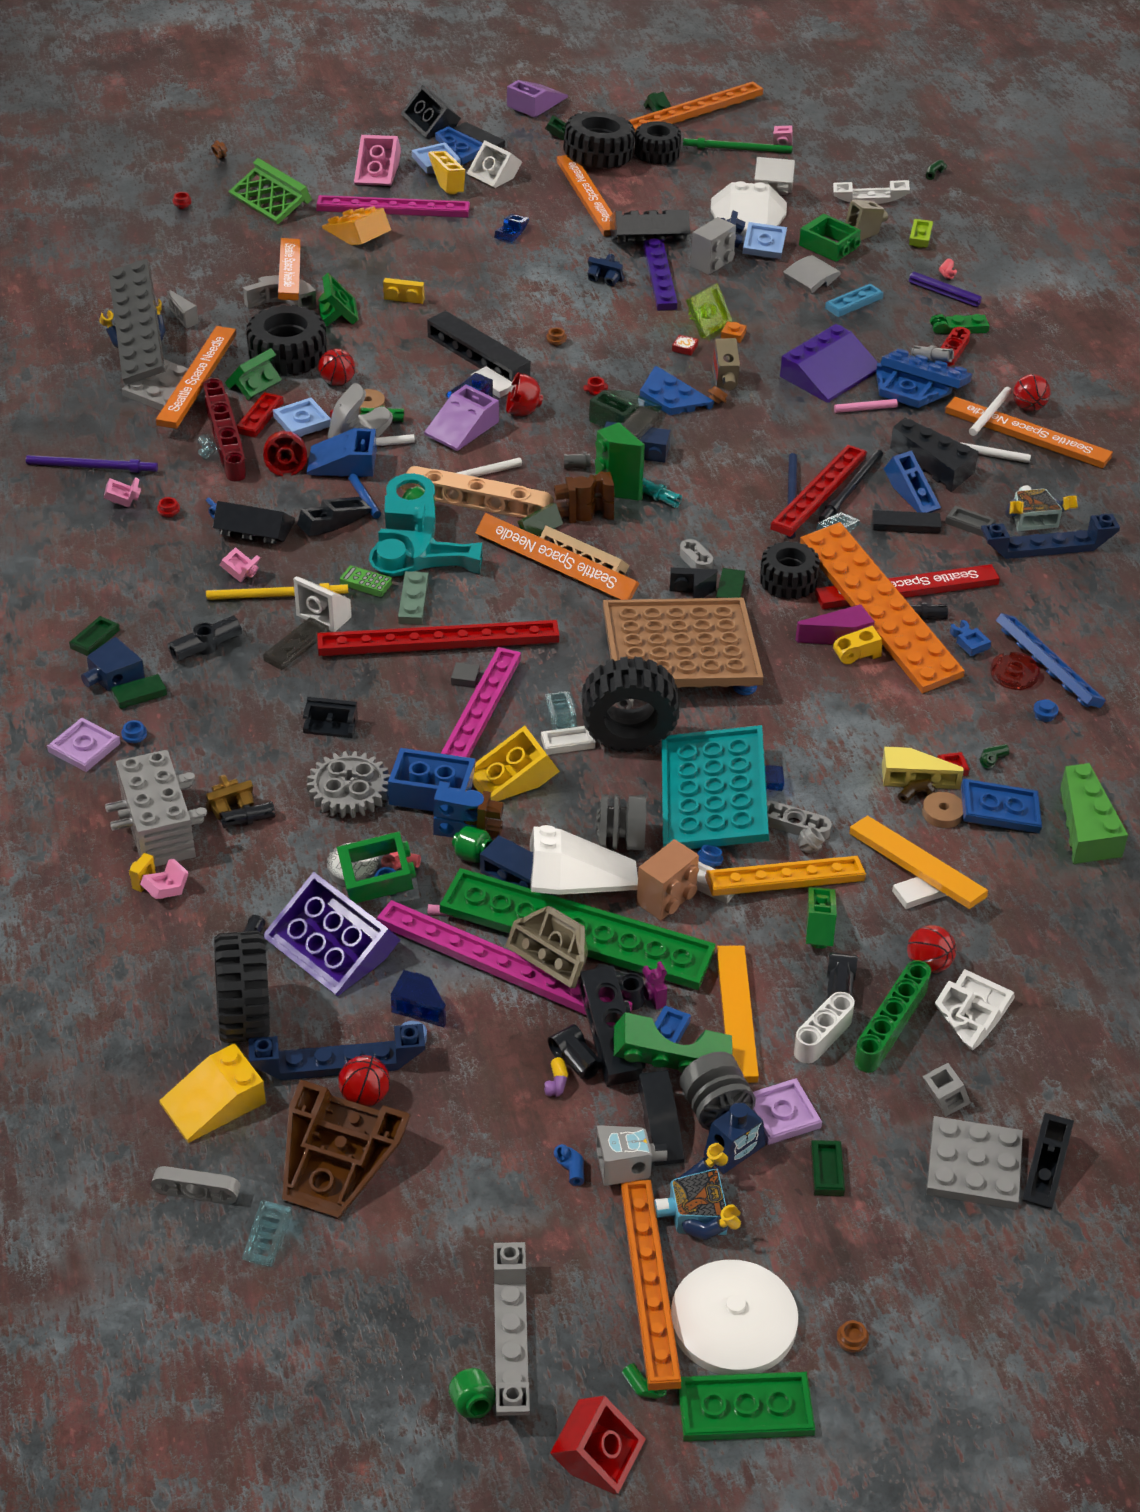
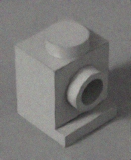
M949 1063L923 1076L929 1093L941 1108L945 1117L971 1103L965 1085Z

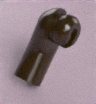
M927 778L911 781L898 794V799L902 803L907 804L916 793L922 792L927 797L935 793L936 788L933 785V781Z

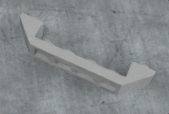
M525 1242L494 1243L496 1416L530 1415Z

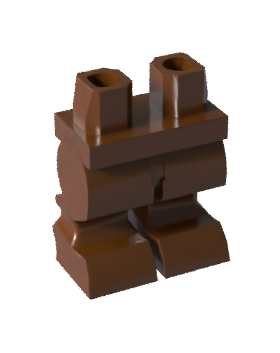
M600 471L597 475L590 474L589 477H565L566 484L554 485L555 499H566V502H558L556 504L560 516L568 517L569 523H576V520L591 521L596 511H601L604 518L614 520V483L610 472Z

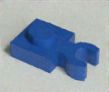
M961 620L960 628L956 627L955 624H951L950 634L957 638L956 643L970 656L990 649L991 641L979 629L971 630L967 621Z

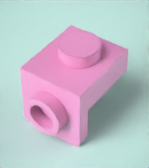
M774 126V145L792 146V126Z
M109 478L103 498L129 508L132 501H137L140 495L141 488L138 487L140 479L135 478L132 485L129 486Z
M235 547L222 559L219 565L241 583L247 576L252 578L259 569L257 564L260 557L256 555L250 560Z
M169 859L164 872L143 875L140 885L155 899L182 895L188 871L175 859Z

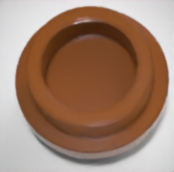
M214 141V144L211 145L214 155L218 159L221 157L225 158L227 156L226 152H228L227 147L223 142Z
M555 327L548 331L546 340L554 346H559L566 342L567 335L562 328Z
M713 386L712 389L707 391L710 394L709 398L714 400L715 403L720 404V402L725 403L727 401L726 397L728 394L718 387Z
M850 1320L839 1327L837 1342L844 1350L860 1352L868 1345L869 1334L862 1323Z

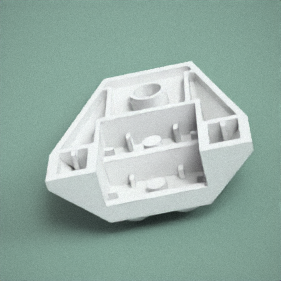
M743 181L731 182L711 198V213L714 218L719 217L727 220L731 218L733 210L738 212L737 218L746 222L744 230L739 234L743 236L741 243H744L749 222L779 226L786 216L787 202L769 184L761 182L753 184Z
M553 826L533 827L530 837V851L533 852L531 892L561 895L637 890L638 875L635 860L564 830L555 829Z

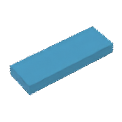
M868 284L827 301L825 309L840 317L883 299L884 292L872 284Z

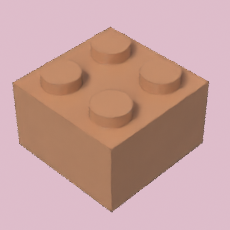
M674 839L639 866L637 905L661 921L667 915L673 914L687 899L693 898L697 892L699 855Z

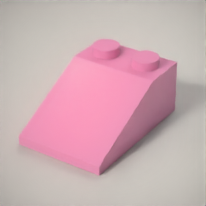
M361 135L354 185H392L401 154L398 136Z

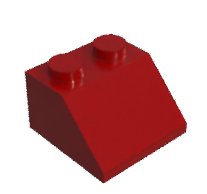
M606 1396L578 1399L550 1454L570 1475L612 1494H618L646 1438Z

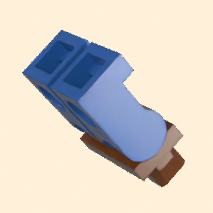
M440 781L434 797L433 835L453 838L455 833L459 832L463 827L472 826L486 830L490 837L501 836L503 829L501 818L504 802L491 800V792L488 791L480 793L476 790L461 791L451 789L450 783Z

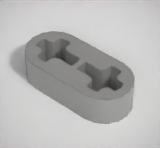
M692 539L681 542L680 557L691 568L713 569V556L699 542Z

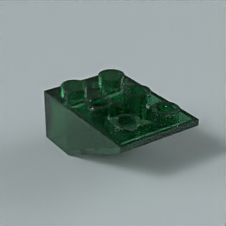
M603 390L590 399L589 421L602 428L605 427L606 421L639 426L661 410L662 406L629 390Z

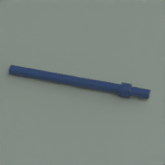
M795 453L789 454L787 506L797 497V454ZM795 532L791 537H789V536H787V537H788L789 539L795 538V537H796V532Z

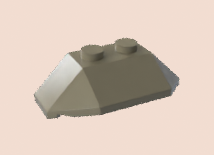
M550 906L515 920L505 946L570 988H575L578 984L580 973L583 971L588 956L585 926Z

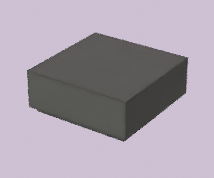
M456 662L451 676V684L475 687L480 673V665Z

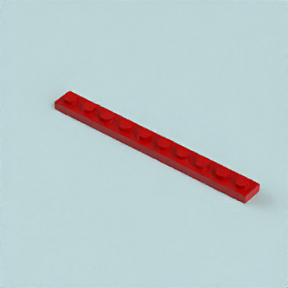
M557 620L317 633L318 656L559 643V629Z

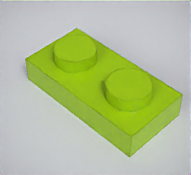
M914 219L909 245L918 248L928 247L933 221Z

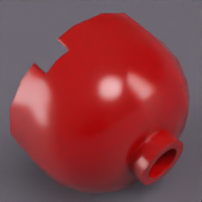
M518 372L511 384L514 386L512 392H509L507 396L506 412L511 415L524 417L533 413L536 407L541 406L543 395L540 394V386L533 377Z
M291 431L275 432L268 437L264 444L263 458L265 465L272 473L278 476H283L284 473H292L291 476L297 474L307 462V449L304 441L299 435Z

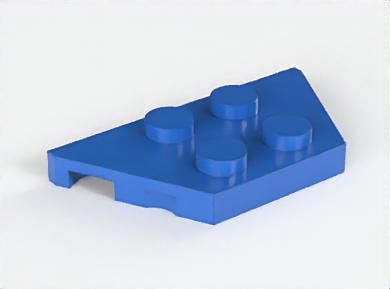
M877 363L879 396L885 397L888 400L897 399L898 402L919 408L952 393L953 387Z
M658 366L653 368L640 389V397L668 415L694 412L695 407L706 406L707 409H712L714 400Z

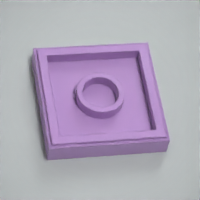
M80 718L48 744L47 748L49 753L87 772L121 743L119 736L84 718Z
M797 1078L753 1092L756 1097L753 1111L764 1122L765 1141L768 1145L821 1128L822 1121Z

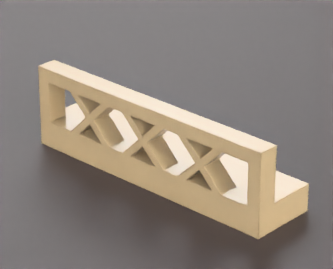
M545 526L540 538L545 540L549 538L560 547L570 548L580 556H588L600 565L610 566L612 570L618 573L621 571L626 574L630 566L622 559L551 527Z

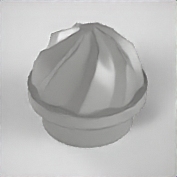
M809 826L807 829L800 831L797 843L801 851L811 854L822 848L821 844L825 839L816 828Z

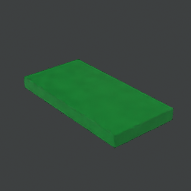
M807 1372L681 1377V1388L678 1389L683 1441L815 1436V1423Z

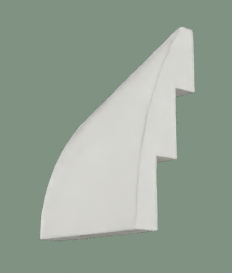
M964 969L956 983L948 981L936 1000L935 1005L967 1047L973 1051L996 1026L1012 1003L1015 995L1013 991Z

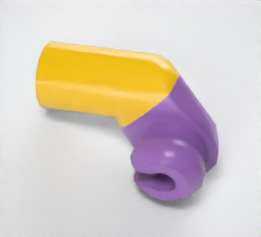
M560 1057L554 1058L551 1061L554 1081L549 1080L544 1083L545 1095L548 1097L553 1095L556 1097L560 1096L565 1088L568 1072L565 1061Z

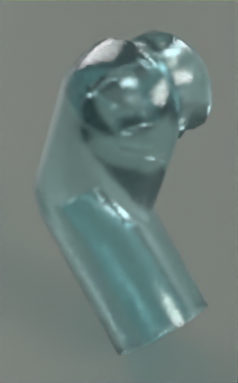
M205 434L199 436L198 443L202 448L198 450V454L204 459H208L210 455L216 452V444Z

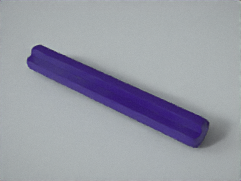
M912 272L909 276V282L974 307H978L981 304L982 297L917 272Z

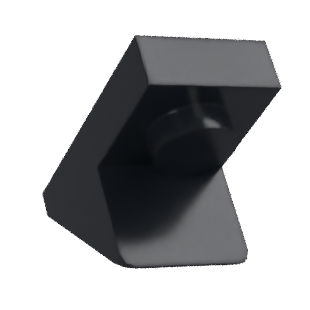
M674 567L670 569L669 591L693 592L694 599L704 598L716 590L717 569Z

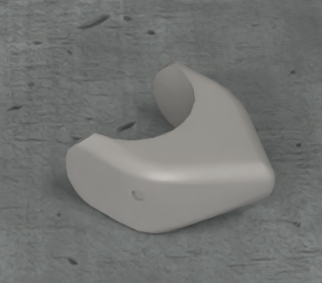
M357 383L352 384L339 398L333 409L328 439L353 428L376 429V438H378L391 424L393 415L385 407H378L367 414L359 415V407L365 400L366 391L361 385Z

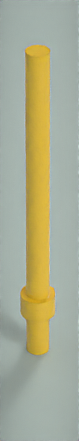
M319 583L320 586L335 593H349L348 584L329 585V583ZM294 587L206 591L207 600L295 596Z

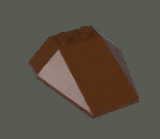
M300 1079L289 1105L282 1200L340 1219L401 1143L411 1115L382 1105L381 1110H377L332 1096L328 1088Z

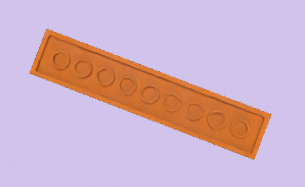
M841 522L800 537V544L804 543L808 545V548H813L815 553H818L820 569L850 606L853 607L861 604L875 621L874 628L882 638V645L922 694L964 677L965 670Z

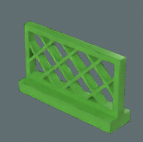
M260 158L253 162L255 168L228 191L230 196L277 225L302 202L308 204L312 201L305 185ZM256 175L259 176V180L251 181ZM271 183V187L263 189V185ZM259 186L258 190L250 191L251 187ZM246 188V192L238 194L241 189ZM283 191L282 195L275 196V192ZM271 193L270 197L262 198L263 194ZM258 196L257 200L250 201V197ZM296 198L293 202L287 203V199ZM283 200L282 204L274 206V202ZM270 203V207L261 208L262 204ZM282 210L278 216L273 215V212Z

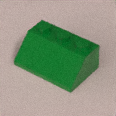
M619 422L597 430L595 475L600 471L611 473L615 498L641 500L645 444Z

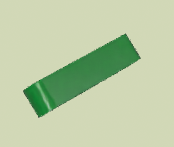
M915 960L907 964L859 1037L854 1063L860 1071L870 1073L880 1067L926 995L931 975V968L927 963Z

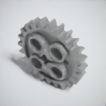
M344 751L342 757L333 753V759L324 757V764L317 762L316 769H310L311 775L307 776V793L309 794L310 801H314V807L321 806L323 813L330 810L331 816H334L337 812L341 813V818H344L346 813H350L351 817L355 818L356 812L365 816L366 809L374 812V805L381 807L383 806L382 800L388 799V780L390 777L388 775V768H383L382 761L376 763L375 756L367 759V753L362 754L361 757L357 756V751H354L352 756H348L347 752Z

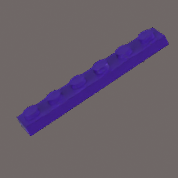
M655 238L644 240L643 248L657 311L677 310V299L664 242Z

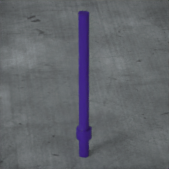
M26 456V464L119 469L129 470L132 473H140V471L157 472L158 463L141 462L138 459L117 461Z

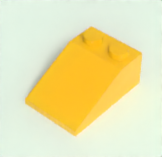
M524 725L476 762L473 785L480 793H483V791L491 792V800L500 801L538 788L560 771Z
M235 1043L208 1056L159 1100L160 1105L187 1143L266 1104L264 1081Z

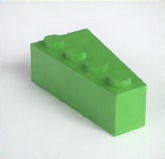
M1090 763L1065 766L1060 790L1064 812H1066L1067 817L1066 826L1069 829L1070 848H1072L1073 864L1123 857L1128 834Z

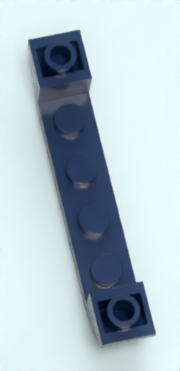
M1101 514L1090 517L1088 530L1010 537L1004 524L981 525V531L991 547L1005 559L1094 551L1118 533L1120 526L1113 514Z
M423 1024L394 1026L395 1041L279 1051L278 1036L248 1038L249 1063L253 1067L281 1081L339 1076L346 1062L361 1055L375 1057L386 1066L388 1071H397L425 1050Z

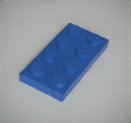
M897 349L883 356L880 364L958 389L971 382L973 375L968 373L967 369L963 367H948L946 362L928 361L926 356L916 355L915 357L909 355V352L903 349Z

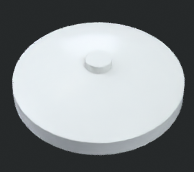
M720 1260L700 1266L688 1274L679 1284L671 1305L674 1336L681 1350L697 1365L720 1375L758 1374L769 1370L788 1354L796 1337L798 1311L792 1293L778 1276L766 1268L751 1262Z

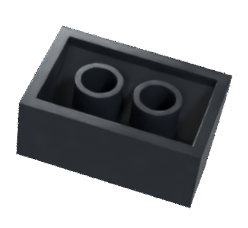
M424 85L419 88L401 112V115L427 139L435 137L436 132L448 126L451 128L456 127L461 120L460 116Z
M217 501L212 528L220 531L219 535L233 537V533L241 534L242 539L254 541L255 537L263 538L265 543L276 544L277 541L284 542L295 523V518L282 511Z

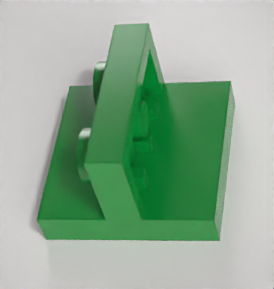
M327 273L322 277L324 293L318 299L320 316L324 320L326 327L341 315L353 325L359 320L355 297L334 277Z
M272 348L239 365L225 382L229 390L238 386L246 399L249 400L278 384L282 379L270 363L276 356Z

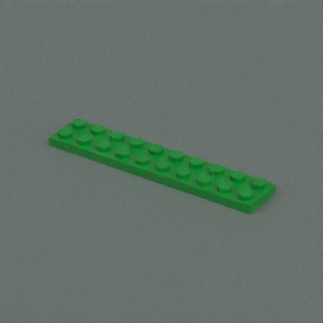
M462 868L457 872L440 903V913L510 933L515 920L524 918L530 913L546 906L553 907L585 926L587 957L639 973H643L644 966H648L650 970L656 969L657 963L661 961L667 971L664 980L699 990L716 949V944L547 893L531 892L530 888Z

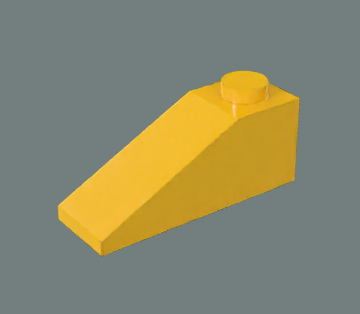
M446 151L428 152L440 187L448 194L464 192L465 169Z

